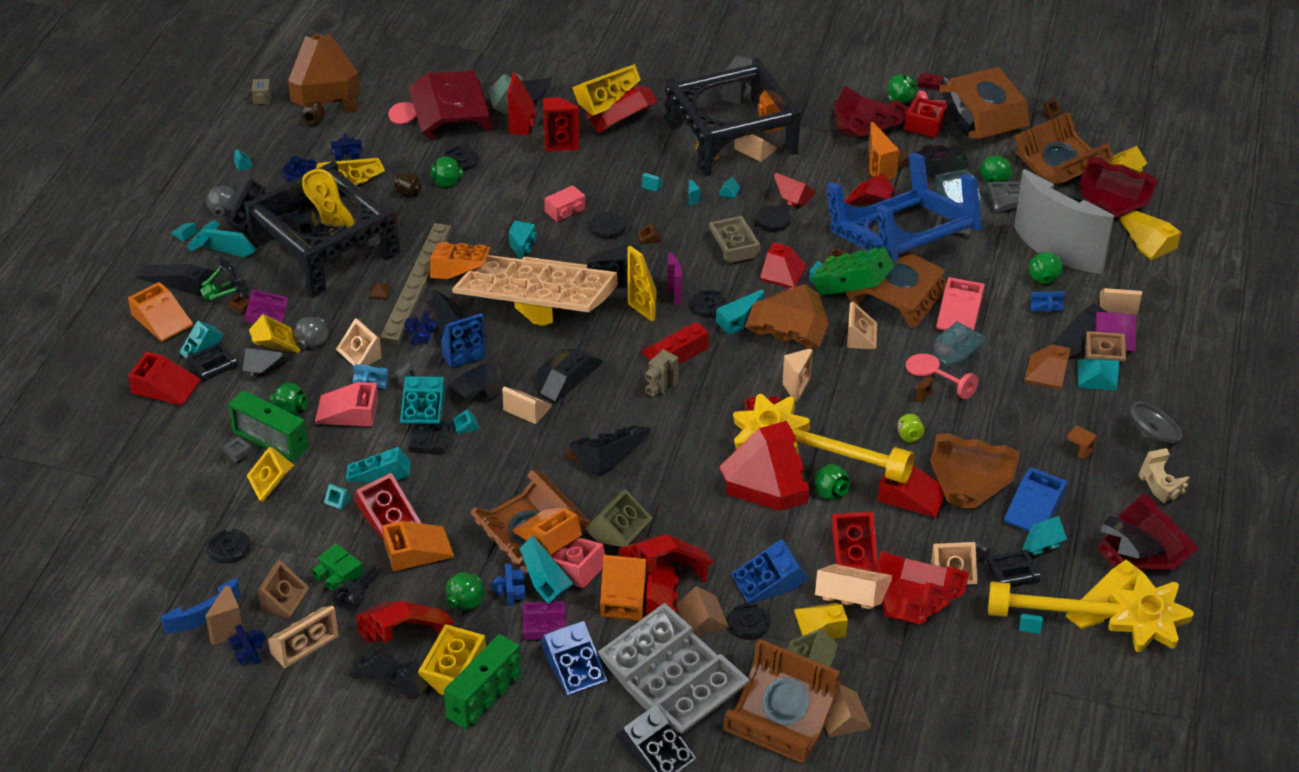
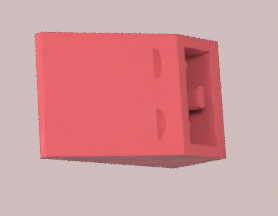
M948 277L936 329L973 335L983 301L985 284Z
M356 382L321 395L315 424L373 426L378 405L377 383Z

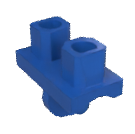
M1031 292L1030 310L1064 311L1065 292Z
M505 564L506 579L502 578V576H497L491 582V590L499 596L507 591L508 606H514V600L525 599L524 585H513L524 583L523 569L512 570L511 564Z

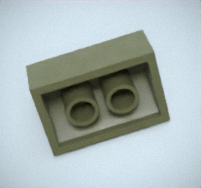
M624 489L609 502L585 529L598 543L624 547L653 518Z
M820 628L791 640L787 650L831 667L838 644ZM786 680L774 685L773 689L777 692L807 699L803 688L794 681Z

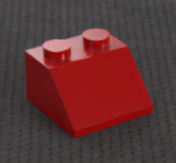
M916 96L906 112L904 130L936 138L942 128L948 104Z

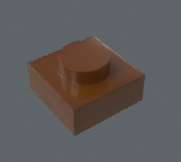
M239 293L228 302V307L244 314L250 297L248 296L247 299L245 297L241 298Z
M927 376L922 382H918L915 388L916 401L923 403L932 394L933 378Z

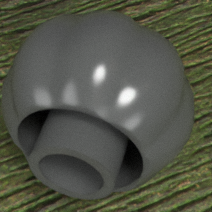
M228 186L214 187L208 192L206 198L207 208L219 217L229 215L238 199V195Z
M308 316L298 321L294 334L297 339L296 343L301 349H319L327 343L329 331L323 319Z

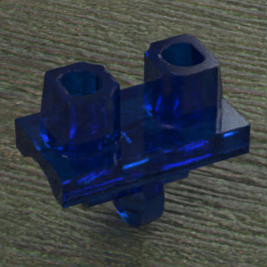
M347 133L344 134L343 139L331 141V151L336 161L343 160L344 154H351V159H360V155L363 153L361 139L348 138Z
M424 311L420 321L417 317H409L405 320L404 326L409 333L415 332L410 344L416 346L418 341L426 345L428 344L437 324V321L428 318L429 311Z
M241 624L235 626L237 633L228 638L235 651L244 647L235 653L237 660L241 665L251 660L257 665L261 662V658L256 647L258 649L263 647V643L266 641L265 633L253 629L250 631L251 634L244 631Z

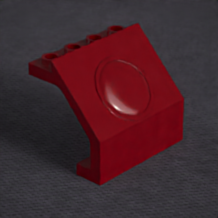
M475 71L427 73L409 86L421 132L430 140L437 137L435 129L443 123L476 121L487 131L493 129V119L488 112L489 106L485 102V94L481 90L482 84L477 79Z

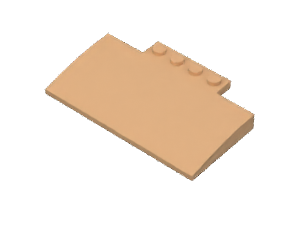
M488 255L485 264L469 270L453 287L452 291L457 294L590 312L612 293L618 283L617 272L589 269L583 264L531 257L514 259Z

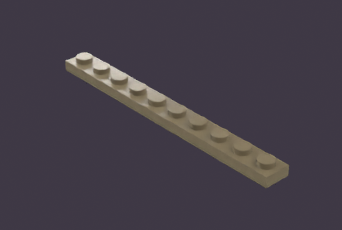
M434 223L380 336V343L399 345L430 279V257L437 243L447 242L452 231L451 225Z

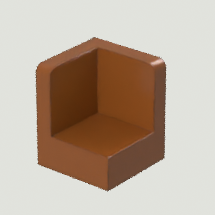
M1076 425L1067 435V439L1080 445L1078 457L1085 460L1095 449L1097 435Z

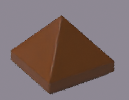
M1056 97L1042 103L1048 119L1062 113Z
M380 282L371 284L369 298L388 299L390 285Z

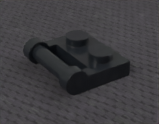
M221 342L187 357L189 365L196 371L203 382L208 380L210 376L238 366L236 359ZM226 360L225 362H223V363H221V364H219V365H216V366H214V367H212V368H210V369L205 370L206 368H209V367H211V366H213V365H215V364H217V363H220V362Z
M442 420L440 424H416L409 445V452L442 455L445 450L446 436L451 429L452 423L449 420ZM440 431L437 443L432 445L435 432Z
M1026 549L988 557L987 564L996 582L1010 583V586L1030 581L1032 583L1040 582L1039 571ZM1025 571H1028V572H1029L1028 574L1018 575V576H1014V577H1009V578H1005V577H1004V576L1010 575V574H1015V573H1020V572H1025Z

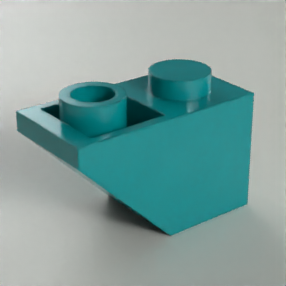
M514 221L509 230V245L519 259H522L527 253H530L532 244L537 240V232H535L534 224Z
M197 321L179 353L187 359L188 356L219 343L224 334L211 324Z
M1059 516L1032 524L1022 550L1026 549L1033 556L1042 553V548L1048 546L1050 550L1061 546L1060 542L1067 540Z

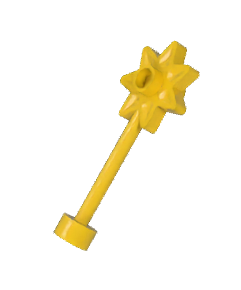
M758 394L754 411L733 413L734 423L742 429L734 439L736 449L758 428L787 420L795 434L796 441L799 443L885 467L887 479L906 483L910 477L914 464V452L895 447L889 456L807 432L810 430L809 419L793 415L796 406L792 396L773 405L763 394ZM795 442L793 444L795 446V451L798 454V445L797 442Z
M1144 573L1137 575L1134 591L1118 588L1111 589L1109 600L1112 603L1010 594V583L990 582L988 615L1007 617L1009 607L1113 616L1109 621V630L1132 632L1134 648L1137 652H1142L1153 639L1172 649L1176 648L1179 638L1175 627L1191 623L1194 613L1192 610L1174 602L1179 588L1177 582L1155 588Z

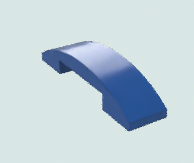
M235 578L217 587L218 595L185 612L178 607L161 616L163 631L165 633H176L206 624V614L225 585L230 586L236 600L239 598L238 580Z

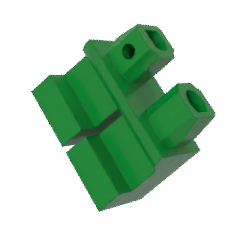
M334 544L318 557V565L312 569L313 577L318 581L328 577L325 579V584L332 592L343 581L357 580L364 573L363 564L337 544Z

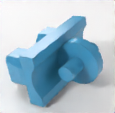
M356 363L353 365V383H377V388H387V368H377Z

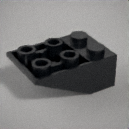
M928 144L923 146L922 150L915 151V153L925 157L926 175L932 179L946 180L969 166L964 147H956V145L948 147L944 145L933 146Z
M621 245L586 259V268L617 272L618 285L616 288L628 287V247L632 246L641 253L640 245Z
M657 704L630 722L615 735L627 753L648 772H679L697 759Z

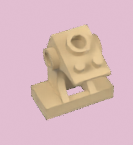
M1167 448L1148 452L1139 472L1141 481L1147 480L1153 494L1163 503L1170 499H1176L1180 493L1184 494L1189 480V476L1175 479L1172 475L1166 474L1164 467L1170 455Z

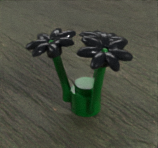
M221 255L219 257L216 256L215 259L218 261L217 264L219 266L210 278L202 283L203 287L200 290L203 297L208 301H212L233 292H240L241 298L245 297L247 299L249 288L246 287V280H242L241 276L237 278L234 267L229 264V260H225ZM221 271H229L233 275L229 281L220 286L215 282L210 283ZM230 284H237L235 288L220 292L221 289Z

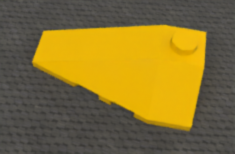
M634 64L572 87L578 104L593 116L608 110L641 79Z
M379 158L335 161L338 164V171L356 186L385 172ZM330 162L318 163L316 169H318V168H320V167H322V166H324V165H326V164H328V163H330Z
M1136 210L1117 217L1123 228L1130 233V239L1137 244L1136 248L1150 261L1178 249L1181 232L1169 222Z
M629 246L628 305L653 322L655 321L656 287L643 254Z
M1125 560L1113 568L1081 600L1112 603L1109 600L1111 589L1118 588L1134 591L1137 575L1143 572ZM1072 612L1066 614V617L1081 629L1103 623L1105 619L1113 617Z

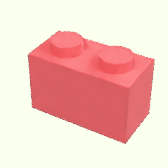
M573 185L544 198L545 212L556 222L585 210V195Z

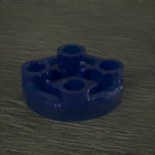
M299 156L291 157L290 161L282 169L284 179L290 182L316 169V161L300 158Z

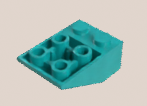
M405 376L400 423L440 424L445 399L444 377Z

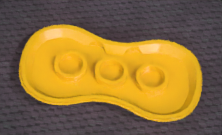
M314 169L303 176L302 187L304 193L316 206L320 214L321 223L346 225L348 229L356 222L354 216L342 203L336 180L330 172L323 169Z

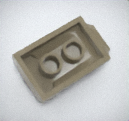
M742 216L709 222V228L721 247L723 258L726 261L734 263L757 256L760 251V243Z

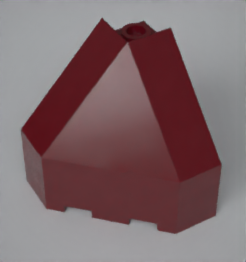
M843 86L838 99L834 100L836 129L849 137H862L870 133L871 122L881 130L902 123L909 108L897 100H892L889 106L861 96L849 87Z
M1101 157L1089 158L1080 178L1083 198H1088L1087 202L1113 214L1115 218L1149 204L1159 180L1147 172L1135 173L1123 164L1111 165Z
M1142 493L1123 510L1118 518L1133 524L1154 538L1165 549L1164 555L1161 556L1154 553L1153 557L1137 559L1119 554L1118 550L1122 537L1106 534L1097 548L1114 568L1127 560L1138 569H1176L1198 549L1194 542L1145 493Z

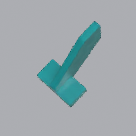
M216 220L206 224L187 245L191 252L203 246L243 258L256 250L242 233L216 230L219 226Z

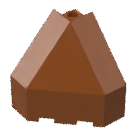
M329 33L326 36L315 34L311 38L305 36L288 80L291 101L301 106H306L310 102H320V104L334 103L333 100L343 98L346 89H349L354 97L360 93L358 71Z
M803 284L754 302L745 327L758 336L771 334L782 342L795 340L806 348L811 349L820 347L829 322L819 294Z
M951 433L937 434L930 463L947 502L961 508H976L1014 480L1020 452L1006 445L991 446L978 439L964 440Z

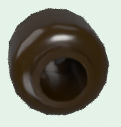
M310 102L301 110L303 122L310 126L319 124L325 117V109L318 102Z
M407 172L398 175L394 184L399 194L409 197L419 193L422 186L417 175Z

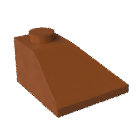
M1050 345L1031 354L1024 382L1062 389L1070 348Z

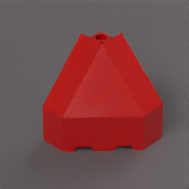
M634 85L608 110L593 116L586 111L587 120L590 119L599 134L616 122L641 109L646 111L657 104L658 101L650 88Z
M787 420L758 428L719 466L726 482L727 495L779 511L808 503V483L803 481L801 470H804L800 454H797L793 443L797 441Z
M668 534L646 538L619 548L620 557L646 559V570L649 573L656 570L657 558L662 557L667 561L690 565L700 579L705 582L707 581V571H709L708 566L714 564L705 550Z
M881 551L876 572L892 575V580L882 601L885 616L905 622L922 624L931 614L939 612L952 599L960 597L965 593L970 572L954 567L944 568L910 560Z
M402 600L384 602L356 615L358 631L367 643L374 640L376 643L382 640L386 643L392 640V627L402 622L432 626L438 635L445 624L450 626L455 624L445 610Z

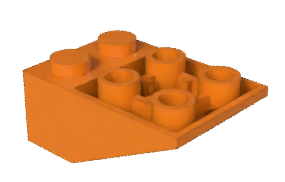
M871 122L868 149L870 174L875 177L883 173L888 180L896 178L899 149L886 137L880 128Z
M437 243L430 257V278L450 279L484 265L490 252V247H485V245L481 244L471 246L465 243Z
M160 282L128 297L131 315L161 342L193 326V323L172 293Z
M566 508L545 509L512 529L515 534L526 541L531 536H534L549 555L557 552L582 535L578 516Z
M406 521L382 525L383 541L393 572L454 557L443 526Z
M604 555L600 600L601 617L642 620L646 605V559Z

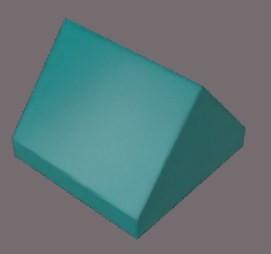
M236 149L234 152V163L237 170L251 169L253 166L249 156Z
M643 173L642 188L658 192L664 183L663 180L658 176Z
M733 177L723 183L719 196L736 198L740 186Z
M329 484L324 503L338 509H343L350 501L348 490Z
M1020 615L1019 631L1040 634L1043 621L1042 616Z

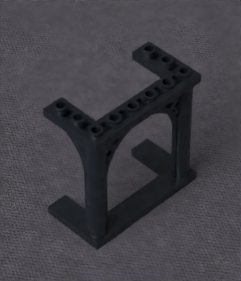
M759 58L752 59V65L675 82L673 78L666 79V86L664 87L666 100L664 101L666 114H664L665 122L669 124L671 129L678 128V115L683 116L685 123L690 126L692 133H695L698 138L697 168L705 177L711 175L712 162L724 146L737 138L786 126L785 147L791 155L798 154L801 112ZM752 78L751 101L758 109L760 95L765 90L781 112L743 121L725 122L715 120L703 114L697 106V99L704 91L712 87ZM714 124V127L708 128L707 125Z
M334 161L318 169L326 170L333 175L341 201V194H343L355 204L359 211L356 222L341 233L326 237L306 236L293 230L272 212V210L306 195L302 187L303 176L244 203L250 243L255 248H258L270 242L268 231L281 241L293 253L305 273L307 295L311 298L327 291L323 262L377 235L380 236L382 258L387 260L400 253L396 210L393 208L386 210L342 175L338 171V164Z

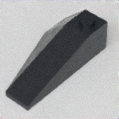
M946 75L943 76L941 85L946 84V81H949L950 78ZM942 92L956 126L965 136H968L969 131L975 130L972 112L957 93Z
M192 264L145 265L137 274V278L155 284L160 282L166 287L201 296L200 289L203 287L202 283L208 280L215 271Z
M638 425L616 429L615 433H600L598 438L590 440V437L578 439L569 443V447L585 469L601 474L605 473L607 469L614 467L650 432V428Z

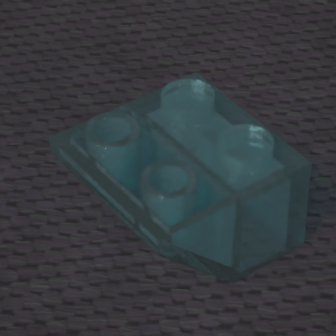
M968 170L935 175L934 192L963 204L960 176L965 174L974 176ZM978 190L979 202H981V197Z
M956 321L935 339L933 356L947 365L965 360L984 344L988 337Z

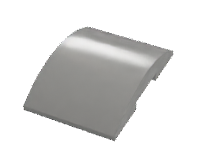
M1024 169L1022 171L1014 225L1019 236L1038 253H1054L1062 260L1064 266L1086 272L1103 273L1114 215L1086 200L1079 203L1053 189V183Z
M665 603L598 651L599 656L624 688L646 710L657 704L675 730L681 734L750 683V680L722 654L717 655L693 633L692 627Z

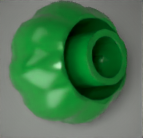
M904 74L893 76L887 87L889 91L888 98L891 101L897 100L901 104L910 103L915 99L917 82L909 74L907 76Z
M1000 155L987 157L980 166V174L986 182H1007L1013 173L1010 162Z
M441 157L435 161V165H431L430 179H434V184L437 186L450 188L456 185L459 179H462L463 170L459 168L457 161L451 157Z
M1040 252L1029 263L1030 276L1040 284L1055 282L1061 277L1063 272L1062 260L1052 252Z
M284 383L275 390L274 394H271L270 403L298 416L300 413H297L296 409H306L307 396L297 384Z
M827 464L820 468L814 475V487L817 495L823 499L838 500L845 496L850 488V478L847 470L837 464Z
M467 572L453 575L446 584V601L448 605L453 609L458 608L462 611H470L478 607L484 597L482 580L477 575Z

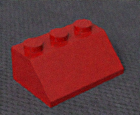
M560 97L543 98L545 151L579 150L578 106Z
M696 322L641 350V353L649 360H652L664 349L678 357V365L708 349L709 331Z
M662 557L657 558L656 570L648 572L646 616L664 603L677 614V607H673V604H677L678 591H674V588H678V575H674L675 567Z

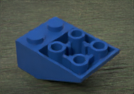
M482 313L446 324L441 346L442 355L450 368L486 358Z
M1030 467L1019 485L1005 515L1004 522L1030 531L1032 524L1053 518L1065 499L1068 481Z
M783 539L731 573L747 603H754L790 592L809 580Z
M584 621L544 634L540 641L552 670L567 696L608 681Z

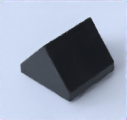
M975 543L976 561L983 564L991 551L989 548Z

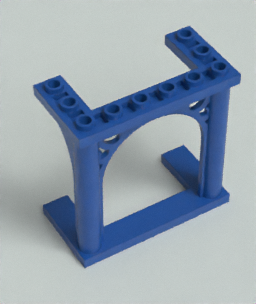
M915 152L909 154L913 190L871 206L857 208L848 205L844 201L842 186L834 182L828 183L826 194L829 199V214L831 215L832 222L831 230L834 234L868 251L873 248H886L892 262L898 261V255L962 230L968 228L973 230L982 229L977 178L968 174L960 176L963 204L928 189L925 157ZM915 205H920L952 221L920 233H908L897 226L893 214ZM877 220L879 226L878 234L868 229L871 222Z

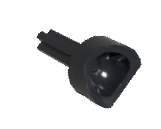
M372 564L355 582L351 580L343 581L332 593L334 605L355 610L364 600L363 589L380 573L376 565Z

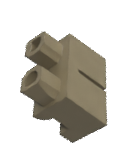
M663 349L649 362V370L645 373V378L649 381V384L645 387L646 393L653 397L658 393L665 395V388L667 386L675 387L679 384L678 357Z

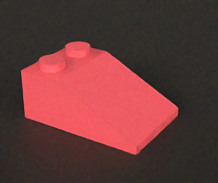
M578 537L550 556L573 582L574 586L585 588L603 569V556L605 552L603 544Z

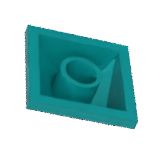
M1077 360L1078 388L1117 391L1119 361Z

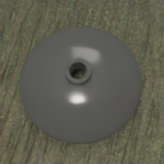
M1136 401L1130 408L1132 418L1146 438L1168 444L1178 443L1182 439L1183 434L1180 427L1162 410L1146 402Z

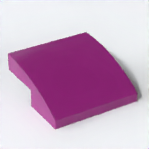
M668 253L667 292L674 293V304L682 305L681 266L677 258L672 253Z
M252 289L244 321L255 323L264 314L282 323L288 297Z
M1097 312L1095 332L1125 334L1126 352H1136V315Z
M555 601L549 604L547 602L523 603L524 640L542 639L544 634L566 627L565 601Z

